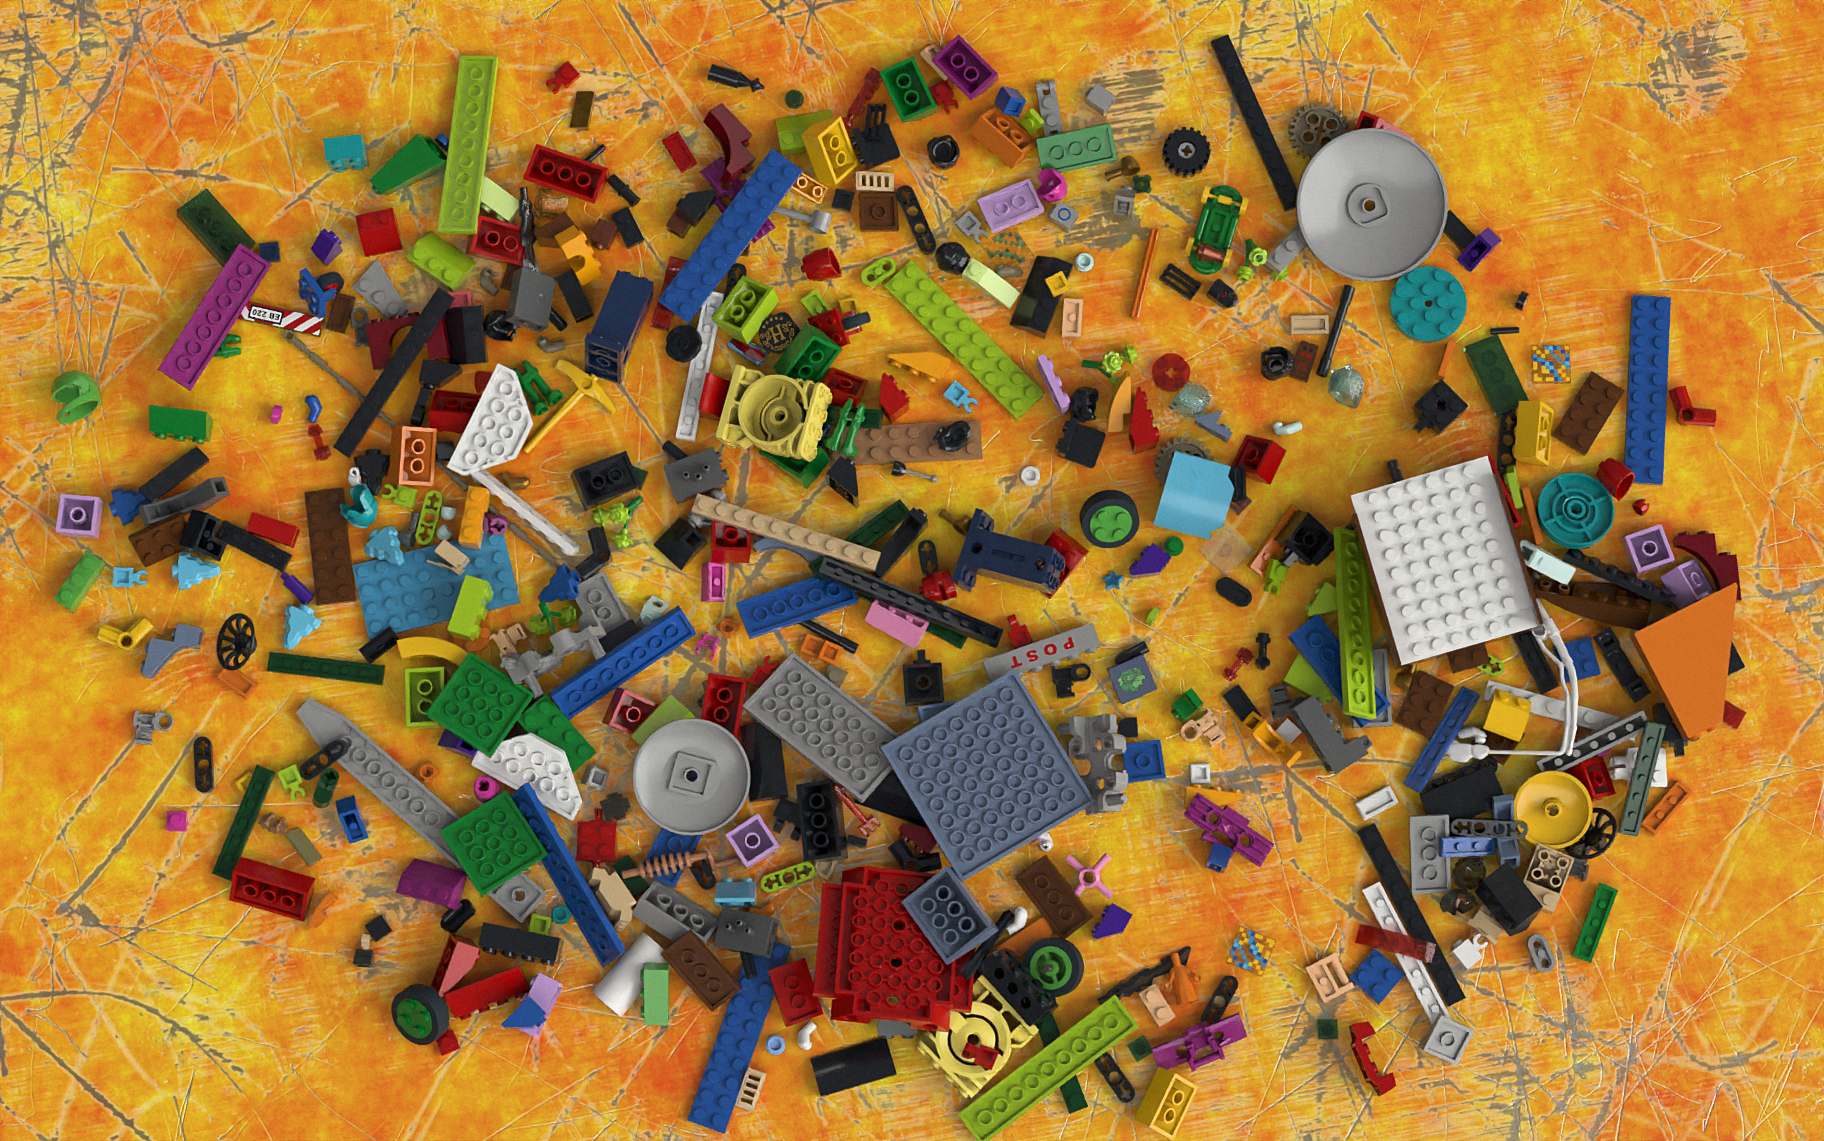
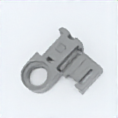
M138 710L135 711L133 726L138 729H136L133 743L153 745L151 733H154V730L168 731L172 729L174 718L167 713L155 712V715L140 714ZM165 716L170 719L169 726L161 727L160 719Z

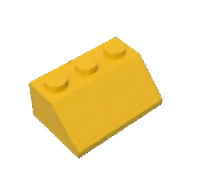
M841 116L813 124L801 134L819 183L836 185L858 165Z
M1519 401V406L1516 408L1517 426L1514 428L1516 438L1515 444L1512 447L1514 458L1520 462L1549 466L1554 410L1542 401Z
M1158 1067L1134 1117V1121L1173 1140L1198 1086L1174 1072Z

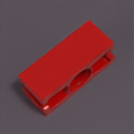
M252 512L246 527L250 534L291 548L295 547L301 531L294 525Z

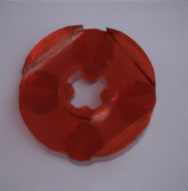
M1165 354L1156 360L1153 365L1152 379L1155 386L1165 392L1182 390L1189 381L1190 367L1183 357L1178 354ZM1169 368H1173V372H1176V375H1173L1172 378L1165 373V371H1169Z

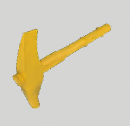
M562 359L558 360L554 368L566 374L575 383L577 389L524 446L523 450L527 454L584 395L598 401L611 415L617 411L609 397L597 383L598 378L594 374L588 375L571 363Z

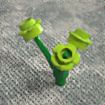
M1252 239L1245 241L1247 253L1244 266H1239L1238 270L1235 271V275L1238 276L1237 279L1244 282L1254 277L1252 275L1253 269L1248 267L1250 261L1254 266L1263 265L1267 261L1266 250L1257 247ZM1288 267L1279 275L1273 271L1271 276L1275 278L1274 281H1283L1289 274L1287 272Z

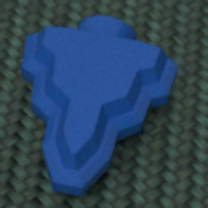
M118 488L111 490L113 502L109 503L110 510L114 518L119 516L123 526L132 523L134 517L140 515L139 507L150 504L140 492H135L132 489L123 490Z
M563 563L556 569V574L551 577L549 585L544 587L539 594V601L551 603L556 599L560 601L568 599L571 601L579 597L580 593L577 586L581 583L579 575Z

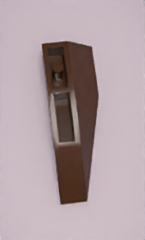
M1535 579L1534 594L1571 613L1601 623L1634 630H1641L1647 626L1651 600L1621 586L1608 583L1573 581L1566 585L1556 580Z

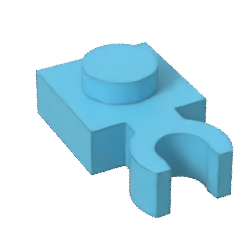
M954 381L943 394V397L957 408L962 404L965 411L969 414L972 413V410L968 408V404L978 405L976 399L968 398L970 392L957 381Z
M114 567L113 587L134 588V583L146 586L147 582L140 581V577L148 575V572L140 570L134 573V568Z

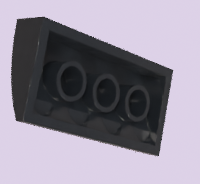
M760 722L742 726L743 749L749 761L751 775L749 787L750 803L789 798L781 739Z
M1489 764L1421 793L1419 797L1426 815L1448 814L1449 827H1451L1452 822L1457 817H1475L1491 810L1493 797L1504 795L1492 766Z
M884 1038L810 1059L821 1097L897 1075L887 1039Z

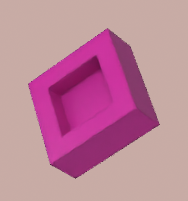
M167 811L166 831L187 832L188 812Z

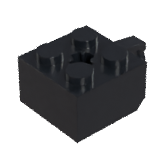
M1441 379L1414 404L1412 409L1419 415L1417 418L1420 421L1413 429L1419 434L1425 427L1429 430L1432 428L1438 435H1441L1466 411L1468 405ZM1437 406H1443V409L1440 411L1437 409Z
M1298 510L1275 540L1284 548V554L1279 562L1284 567H1290L1293 562L1297 561L1301 565L1310 566L1315 563L1334 536L1309 512Z
M917 650L918 660L913 661V664L903 665L905 706L943 703L942 663H931V660H926L925 650ZM921 680L929 683L925 688H921V685H918L921 683Z
M1656 703L1652 706L1654 722L1666 725L1661 744L1669 743V747L1674 748V756L1683 757L1685 755L1684 746H1688V742L1697 741L1699 738L1693 741L1690 738L1683 740L1675 723H1672L1673 719L1665 704Z

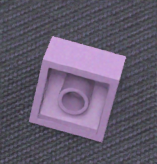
M1696 558L1677 566L1660 577L1664 587L1677 595L1674 604L1679 610L1716 592Z

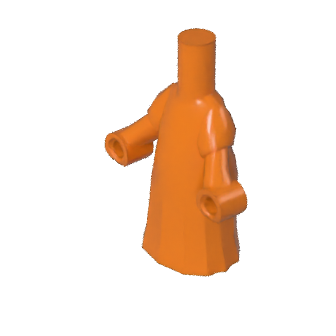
M1178 953L1171 954L1173 967L1169 971V978L1164 984V988L1169 990L1174 984L1176 1006L1199 1001L1190 978H1193V981L1198 983L1202 980V976L1191 972L1187 966L1182 965Z

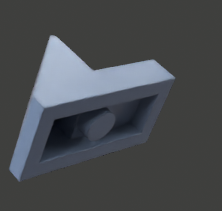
M1223 410L1196 418L1195 425L1228 443L1233 432L1230 431L1228 426L1222 423L1220 425L1217 424Z

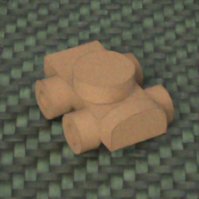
M270 812L268 816L264 814L260 818L258 824L263 829H267L274 834L280 833L283 835L288 828V825L285 824L287 820L284 817L276 820L274 812Z

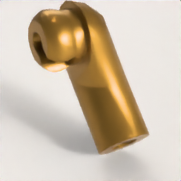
M509 471L501 476L512 490H524L530 485L528 477L514 478Z

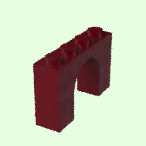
M419 312L408 313V317L401 318V315L389 317L390 320L382 321V318L373 319L370 324H366L373 370L385 369L394 355L392 346L394 336L402 328L413 326L420 316ZM445 315L426 342L429 360L431 361L452 358Z

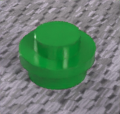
M1170 537L1164 544V549L1170 556L1181 554L1184 548L1182 540L1178 537Z

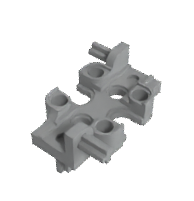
M590 609L580 616L578 631L573 632L570 628H567L549 637L554 646L553 650H547L542 654H537L536 651L531 649L522 655L510 653L501 659L503 663L500 666L507 669L514 684L526 683L529 690L535 694L533 697L535 699L544 693L537 678L561 666L564 661L563 657L579 651L582 653L590 648L596 660L606 654L599 642L600 638L607 635L600 623L603 620L602 618H597L594 610Z
M1102 714L1092 717L1070 716L1068 723H1061L1056 727L1059 735L1072 734L1075 736L1068 743V756H1076L1078 760L1088 759L1091 764L1089 773L1080 776L1096 802L1086 808V815L1092 816L1121 812V806L1128 801L1126 794L1120 793L1128 786V773H1126V770L1115 771L1111 766L1112 757L1116 754L1125 753L1126 750L1125 737L1122 734H1117L1116 714ZM1099 740H1101V750L1097 749V743ZM1101 779H1103L1104 781L1103 789H1100L1099 782Z

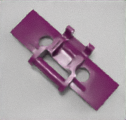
M721 156L701 170L700 173L712 189L718 191L717 200L714 204L723 214L727 207L722 199L727 197V199L733 201L748 180L744 178L742 181L738 179L734 183L731 181V188L723 189L720 179L724 172L725 160ZM769 218L752 239L753 243L775 228Z
M1196 793L1183 814L1185 818L1204 830L1200 837V840L1203 842L1207 841L1212 846L1213 843L1228 847L1210 834L1212 831H1219L1229 837L1228 840L1232 843L1230 858L1236 851L1258 867H1261L1274 845L1247 825L1250 821L1227 805L1221 809L1199 793ZM1211 813L1217 816L1213 825L1208 821V816ZM1242 835H1246L1249 838L1247 846H1243L1240 843Z
M1236 1013L1212 1024L1203 1021L1181 1030L1182 1036L1151 1049L1158 1067L1168 1070L1188 1061L1191 1071L1194 1072L1198 1067L1218 1059H1225L1222 1047L1247 1037L1240 1014ZM1222 1031L1221 1037L1217 1039L1213 1037L1214 1032ZM1179 1046L1186 1047L1183 1053H1176ZM1206 1046H1210L1211 1050H1217L1193 1061L1197 1057L1196 1050Z

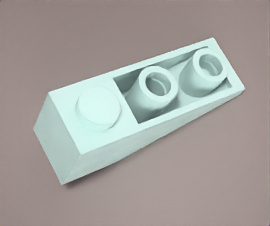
M1521 540L1520 547L1527 566L1562 584L1568 585L1576 568L1530 541Z

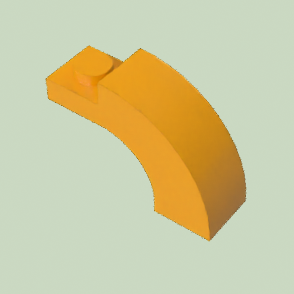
M1254 711L1240 724L1242 729L1256 744L1277 762L1283 763L1288 768L1302 755L1299 749L1283 739L1265 719Z

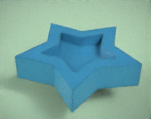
M1112 571L1109 576L1102 578L1106 583V591L1112 588L1120 589V582L1124 579V576L1116 575Z

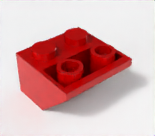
M883 373L879 409L884 411V416L892 424L909 410L910 402L908 399L910 398L903 389L901 391L898 389V383L892 375L888 376L886 373Z

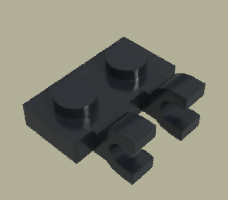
M782 798L773 816L778 818L773 826V831L780 834L785 822L795 825L791 839L798 842L801 836L798 804Z

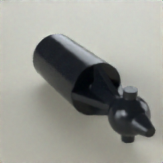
M715 64L711 65L708 74L709 81L736 89L738 87L750 86L752 92L765 88L760 83L759 78L751 81L742 72Z

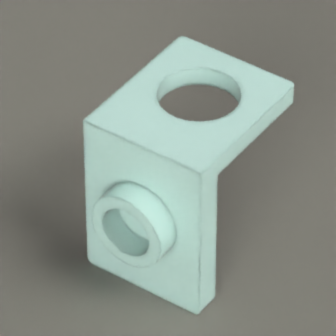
M652 595L645 603L636 625L644 629L659 619L669 604ZM652 602H657L662 607H656Z

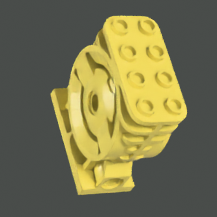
M736 364L715 437L728 448L747 449L754 444L761 450L773 455L788 458L791 456L794 459H804L811 462L817 455L818 440L822 437V426L827 419V408L832 401V393L821 382L814 383L813 381H803L799 378L795 380L784 375L765 376L760 371L746 369L744 366ZM800 395H802L800 401L803 403L804 409L806 410V418L804 417V411L802 407L798 403ZM782 415H785V418L782 421H779L780 417ZM761 423H762L763 429H764L765 432L769 435V436H768V439H767V437L764 435V433H763V431H762Z
M983 975L973 984L972 998L975 1002H972L971 1013L965 1014L984 1016L997 1029L999 1036L998 1047L1004 1054L1003 1056L998 1054L992 1070L985 1071L980 1065L970 1066L956 1060L948 1047V1032L926 1030L916 1040V1049L923 1056L927 1054L931 1058L930 1063L937 1070L941 1068L945 1072L944 1078L951 1085L955 1082L959 1086L957 1091L965 1099L967 1097L972 1099L1007 1062L1012 1049H1022L1039 1032L1035 1025L1029 1027ZM991 994V997L1002 1009L998 1012L993 1007L981 1002ZM949 1011V1029L952 1031L951 1046L954 1053L960 1059L970 1063L974 1062L975 1058L966 1059L961 1056L966 1042L968 1043L967 1038L970 1035H976L979 1039L978 1044L974 1046L979 1048L982 1044L994 1049L995 1034L992 1027L986 1021L975 1017L964 1019L959 1012ZM1003 1013H1008L1018 1024L1020 1023L1011 1034L1008 1024L1002 1016ZM1011 1039H1013L1017 1044H1011Z

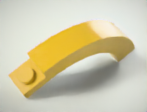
M410 637L396 640L404 662L416 658H436L459 667L468 655L465 650L457 645L437 638Z

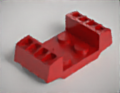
M1369 1021L1349 1026L1352 1038L1351 1049L1365 1081L1372 1085L1379 1097L1396 1087L1394 1074L1392 1072L1380 1078L1376 1075L1379 1072L1375 1062H1371L1368 1055L1371 1054L1369 1047L1366 1043L1363 1044L1362 1039L1375 1034V1030Z

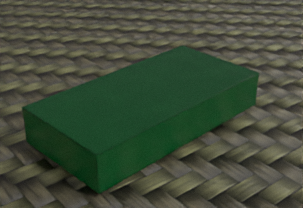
M629 855L612 865L634 898L650 887L645 878H642L640 875L623 879L622 871L637 868Z

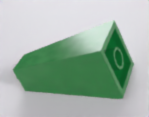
M417 133L369 181L373 184L372 188L377 194L388 196L445 170L447 156L431 137Z

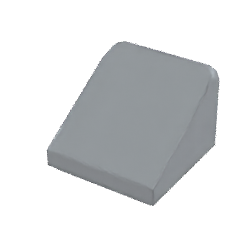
M587 765L581 783L603 790L609 772Z

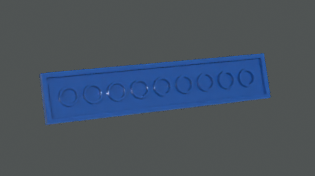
M772 148L657 301L689 324L801 176L803 170Z
M1631 296L1624 465L1635 473L1633 484L1663 485L1671 297Z
M529 782L525 783L510 797L548 853V857L541 861L601 966L604 968L626 951L623 942L614 931L613 925L609 922L603 908L599 905L594 892L588 886L583 873L580 872L574 857L569 853L564 840L558 834L554 823L550 820L545 807L539 801L535 790Z
M775 941L770 959L753 956L757 971V977L754 979L746 978L742 966L737 980L742 989L731 997L687 1121L725 1134L744 1076L750 1065L775 995L767 970L786 964L791 950L790 946Z

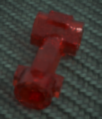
M319 424L308 427V435L314 438L317 449L313 450L316 460L323 461L329 459L328 457L332 455L329 446H324L320 435L323 433L322 427Z
M1242 647L1235 655L1238 659L1230 669L1226 667L1223 670L1222 676L1229 682L1237 678L1235 673L1244 663L1248 665L1254 658L1252 652L1247 648Z

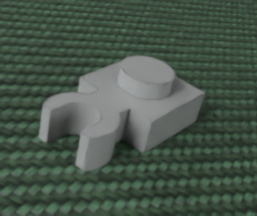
M967 211L955 222V225L967 238L973 235L974 241L978 245H981V241L978 239L979 235H983L986 239L988 238V233L985 230L979 229L982 223L970 211Z

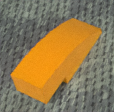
M1125 370L1113 391L1107 415L1108 432H1122L1123 413H1131L1129 370Z

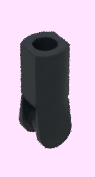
M1143 641L1117 655L1115 663L1118 664L1142 653L1144 655L1150 651Z

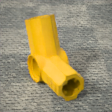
M141 616L126 632L103 624L100 627L97 639L121 648L126 652H132L155 627L144 616ZM126 638L132 639L129 646H124L123 644Z

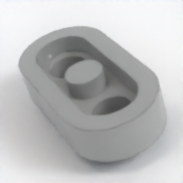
M1535 934L1531 936L1527 941V948L1538 971L1547 973L1555 967V959L1548 942L1542 935ZM1534 941L1539 942V948L1533 946ZM1543 959H1545L1548 962V965L1546 967L1542 966L1541 961Z

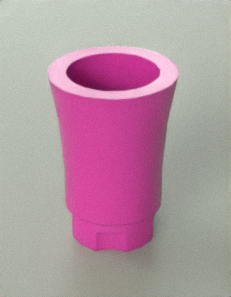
M479 777L474 783L475 797L478 801L485 804L501 794L499 782L492 777ZM485 785H488L487 791L483 790Z

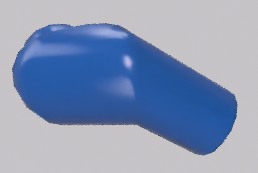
M307 395L305 403L308 404L311 411L306 420L315 424L322 411V406L317 396Z

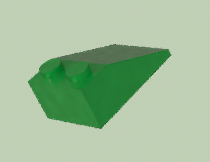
M818 445L816 458L811 462L804 459H794L791 456L788 458L773 455L763 450L759 451L760 455L806 489L809 488L831 460L825 450Z

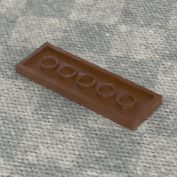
M344 488L305 492L316 605L324 606L355 602L348 523L340 514L341 508L339 506L340 504H345Z

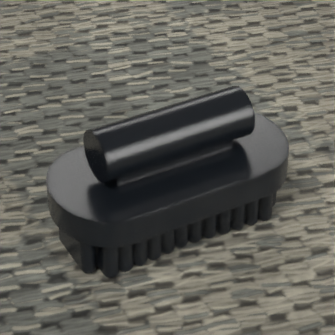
M1236 465L1231 466L1228 475L1235 488L1231 501L1241 503L1246 498L1245 469Z
M463 899L459 902L457 910L449 909L441 917V928L446 932L455 934L475 914L476 910L473 908L472 903L468 899Z

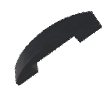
M1611 627L1594 636V641L1601 655L1630 699L1636 703L1651 694L1643 678L1639 677L1620 647V642Z

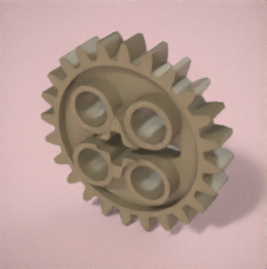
M1311 102L1310 108L1304 105L1303 111L1298 109V116L1293 115L1292 119L1294 122H1290L1289 125L1293 129L1288 131V134L1293 135L1289 138V141H1295L1292 148H1299L1296 154L1298 155L1303 152V159L1309 156L1311 160L1317 151L1323 147L1322 141L1330 142L1334 138L1350 132L1345 130L1349 128V123H1344L1347 117H1340L1342 111L1340 110L1336 113V106L1330 109L1329 103H1326L1325 107H1322L1321 102L1318 103L1317 107ZM1324 117L1325 121L1318 141V145L1316 148H1314V142L1316 139L1321 118ZM1315 118L1318 123L1310 124L1308 119ZM1333 123L1336 128L1333 130L1328 129L1326 124ZM1309 135L1312 141H1304L1303 136Z
M1181 436L1180 442L1173 438V444L1167 441V449L1162 446L1160 448L1163 454H1156V457L1160 460H1154V464L1158 467H1155L1153 472L1159 473L1155 476V479H1161L1158 485L1162 486L1166 483L1173 459L1172 454L1175 453V450L1184 453L1188 451L1191 455L1212 461L1214 456H1208L1211 450H1204L1205 443L1199 446V439L1192 443L1191 437L1188 438V441H1185L1184 437Z

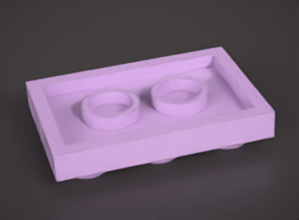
M1029 178L977 199V204L992 234L1044 213V208Z
M1045 354L1037 357L1036 366L1061 417L1068 413L1070 400L1067 393L1062 392V383L1059 376H1055L1053 373L1054 366L1051 359H1047Z

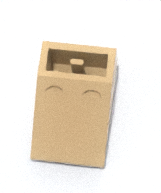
M1538 843L1522 881L1543 906L1540 911L1552 914L1555 911L1575 858Z

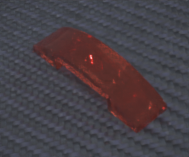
M670 256L659 298L688 260ZM658 302L650 327L669 332L675 314Z
M1363 924L1359 926L1355 941L1356 944L1382 949L1430 964L1436 949V944Z

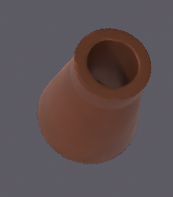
M1205 242L1204 244L1199 243L1195 252V257L1199 258V261L1222 263L1225 255L1224 252Z

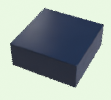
M278 241L259 244L260 257L268 263L281 262Z

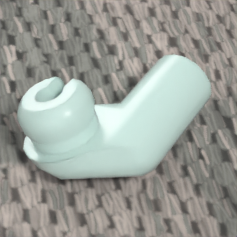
M1300 421L1283 427L1282 422H1276L1272 425V428L1277 435H1289L1302 430V424Z

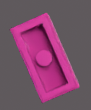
M713 562L702 564V602H725V564Z

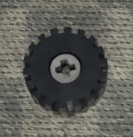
M1182 127L1180 131L1176 129L1173 134L1170 133L1164 142L1162 159H1164L1165 167H1169L1168 171L1171 173L1174 171L1175 176L1178 177L1179 174L1183 175V178H1187V175L1194 177L1196 173L1200 174L1202 169L1206 168L1211 153L1210 143L1206 141L1207 137L1205 135L1202 136L1199 130L1195 132L1192 127H1190V130ZM1185 147H1188L1189 151L1192 152L1188 156H1184V152H1181V150H1185Z

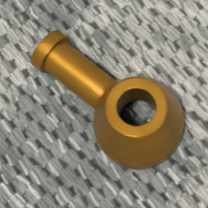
M1129 155L1121 159V168L1106 172L1105 176L1107 182H1109L1111 179L1122 175L1126 177L1135 175L1141 168L1135 158Z
M942 509L938 517L952 524L959 534L966 537L972 518L968 515H963L956 519L946 512L945 509Z
M1417 664L1409 666L1407 672L1397 674L1395 679L1397 687L1409 692L1410 683L1414 679Z

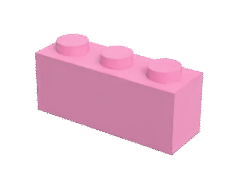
M876 599L864 620L871 626L884 631L889 636L895 637L913 648L917 647L930 623L925 619Z

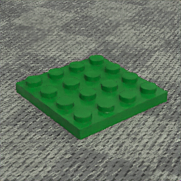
M469 652L425 716L491 759L535 694L520 684H514L510 677L472 652Z
M507 790L440 831L441 836L481 898L548 857V853Z

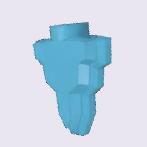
M387 526L382 530L376 529L370 534L369 542L365 545L364 549L367 555L371 558L377 557L379 560L386 559L390 564L398 566L404 562L403 552L399 549L398 532L394 526Z
M180 552L178 563H173L172 566L173 579H178L179 590L190 589L192 585L200 584L203 579H211L220 574V566L212 562H203L199 557L191 556L189 552Z
M303 604L299 608L287 605L284 612L286 615L284 625L287 629L283 636L284 648L291 650L299 644L302 637L309 636L312 630L319 628L322 620L313 615L315 610Z

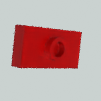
M678 131L662 140L681 173L697 165V161Z

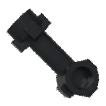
M1258 633L1256 643H1259V658L1255 660V665L1260 670H1265L1270 665V660L1267 657V643H1271V638H1269L1268 633Z

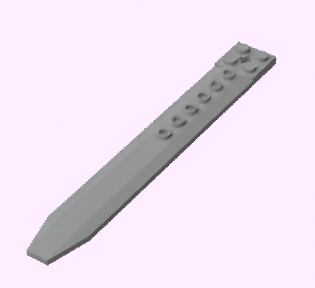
M309 698L296 713L316 743L323 749L332 741L337 739L344 740L348 745V752L337 762L456 867L464 871L440 834L442 829L459 820L460 817L344 715ZM338 745L335 750L331 751L332 755L340 751V745ZM523 872L488 893L489 896L521 924L548 895ZM517 891L519 893L523 891V896L525 897L524 900L516 901L515 899L517 896L515 895V893Z

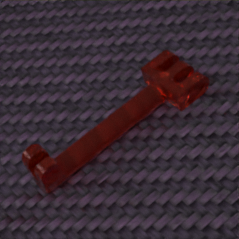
M833 784L831 791L859 819L862 824L857 828L868 838L870 835L866 829L869 828L871 832H874L875 828L871 824L874 822L879 827L881 823L872 814L867 818L844 792L846 789L842 784Z

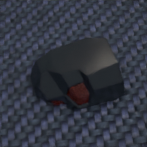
M1220 279L1214 282L1206 295L1222 308H1233L1239 302L1235 291Z

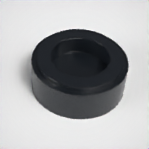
M1525 291L1520 293L1515 305L1516 309L1520 311L1524 309L1529 293Z

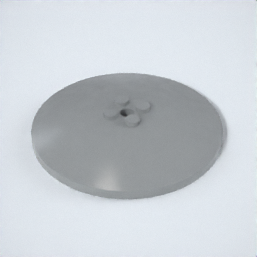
M1368 128L1354 130L1342 134L1325 144L1307 164L1298 184L1296 194L1297 222L1301 235L1310 251L1322 264L1333 272L1358 281L1374 282L1393 279L1410 272L1420 265L1438 244L1446 224L1448 212L1446 185L1433 158L1412 139L1386 129ZM1367 200L1374 204L1372 211H1367L1364 208V203Z

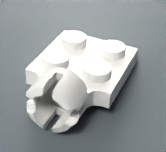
M1638 748L1625 749V756H1615L1610 758L1609 767H1619L1615 768L1614 771H1609L1610 777L1612 779L1626 780L1627 788H1629ZM1660 748L1650 788L1667 787L1665 748Z

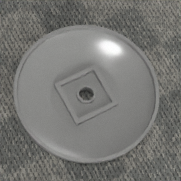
M698 718L675 720L654 731L641 746L633 768L634 791L644 812L662 828L682 835L706 834L726 825L738 814L744 805L750 787L749 761L740 742L724 727ZM690 770H694L698 774L697 779L694 781H690L686 777L687 772Z

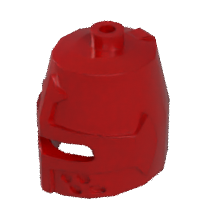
M830 247L815 250L802 258L803 265L801 266V271L806 273L809 280L826 281L828 278L842 277L840 265Z
M1607 458L1605 462L1602 461L1598 465L1596 477L1603 487L1620 501L1630 490L1635 479V473L1623 463L1613 458Z
M949 568L932 572L922 578V586L919 587V592L924 594L925 598L942 602L957 597Z

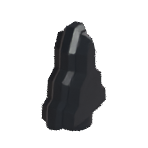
M379 449L365 450V455L354 457L355 467L359 468L360 476L365 479V484L371 494L378 496L382 488V479L387 476L390 455H382Z

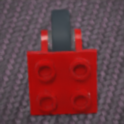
M838 307L808 318L809 325L821 330L840 347L851 344L848 336L863 331L861 325L871 321L868 312L857 315L854 309L840 314Z

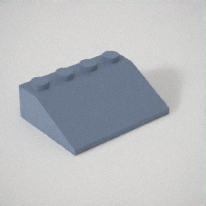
M950 866L943 868L902 901V904L946 965L977 947L998 931V928L964 882H961Z

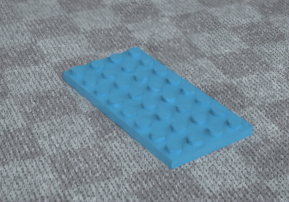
M483 533L480 550L461 547L458 539L449 541L451 545L465 554L470 560L461 576H458L449 569L438 567L426 561L440 562L452 568L451 565L435 553L434 550L439 544L403 553L404 562L400 566L390 564L386 559H376L352 565L369 640H372L389 626L395 634L450 621L466 575L488 581L494 594L491 602H487L485 609H488V611L520 604L504 533L500 535Z

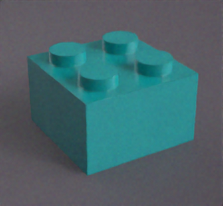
M362 134L324 139L325 159L331 171L340 173L344 172L345 169L363 170L364 167H369L367 144Z

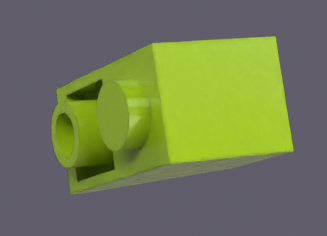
M1325 582L1324 586L1319 585L1314 595L1317 596L1315 601H1309L1304 610L1307 612L1306 619H1312L1317 614L1320 617L1333 614L1338 608L1337 588Z

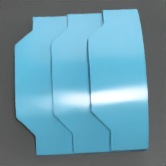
M1175 450L1153 525L1209 540L1212 531L1224 526L1235 488L1228 477L1231 466Z

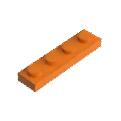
M1293 504L1288 507L1247 564L1259 577H1265L1269 559L1277 560L1284 550L1275 540L1298 510L1301 511Z

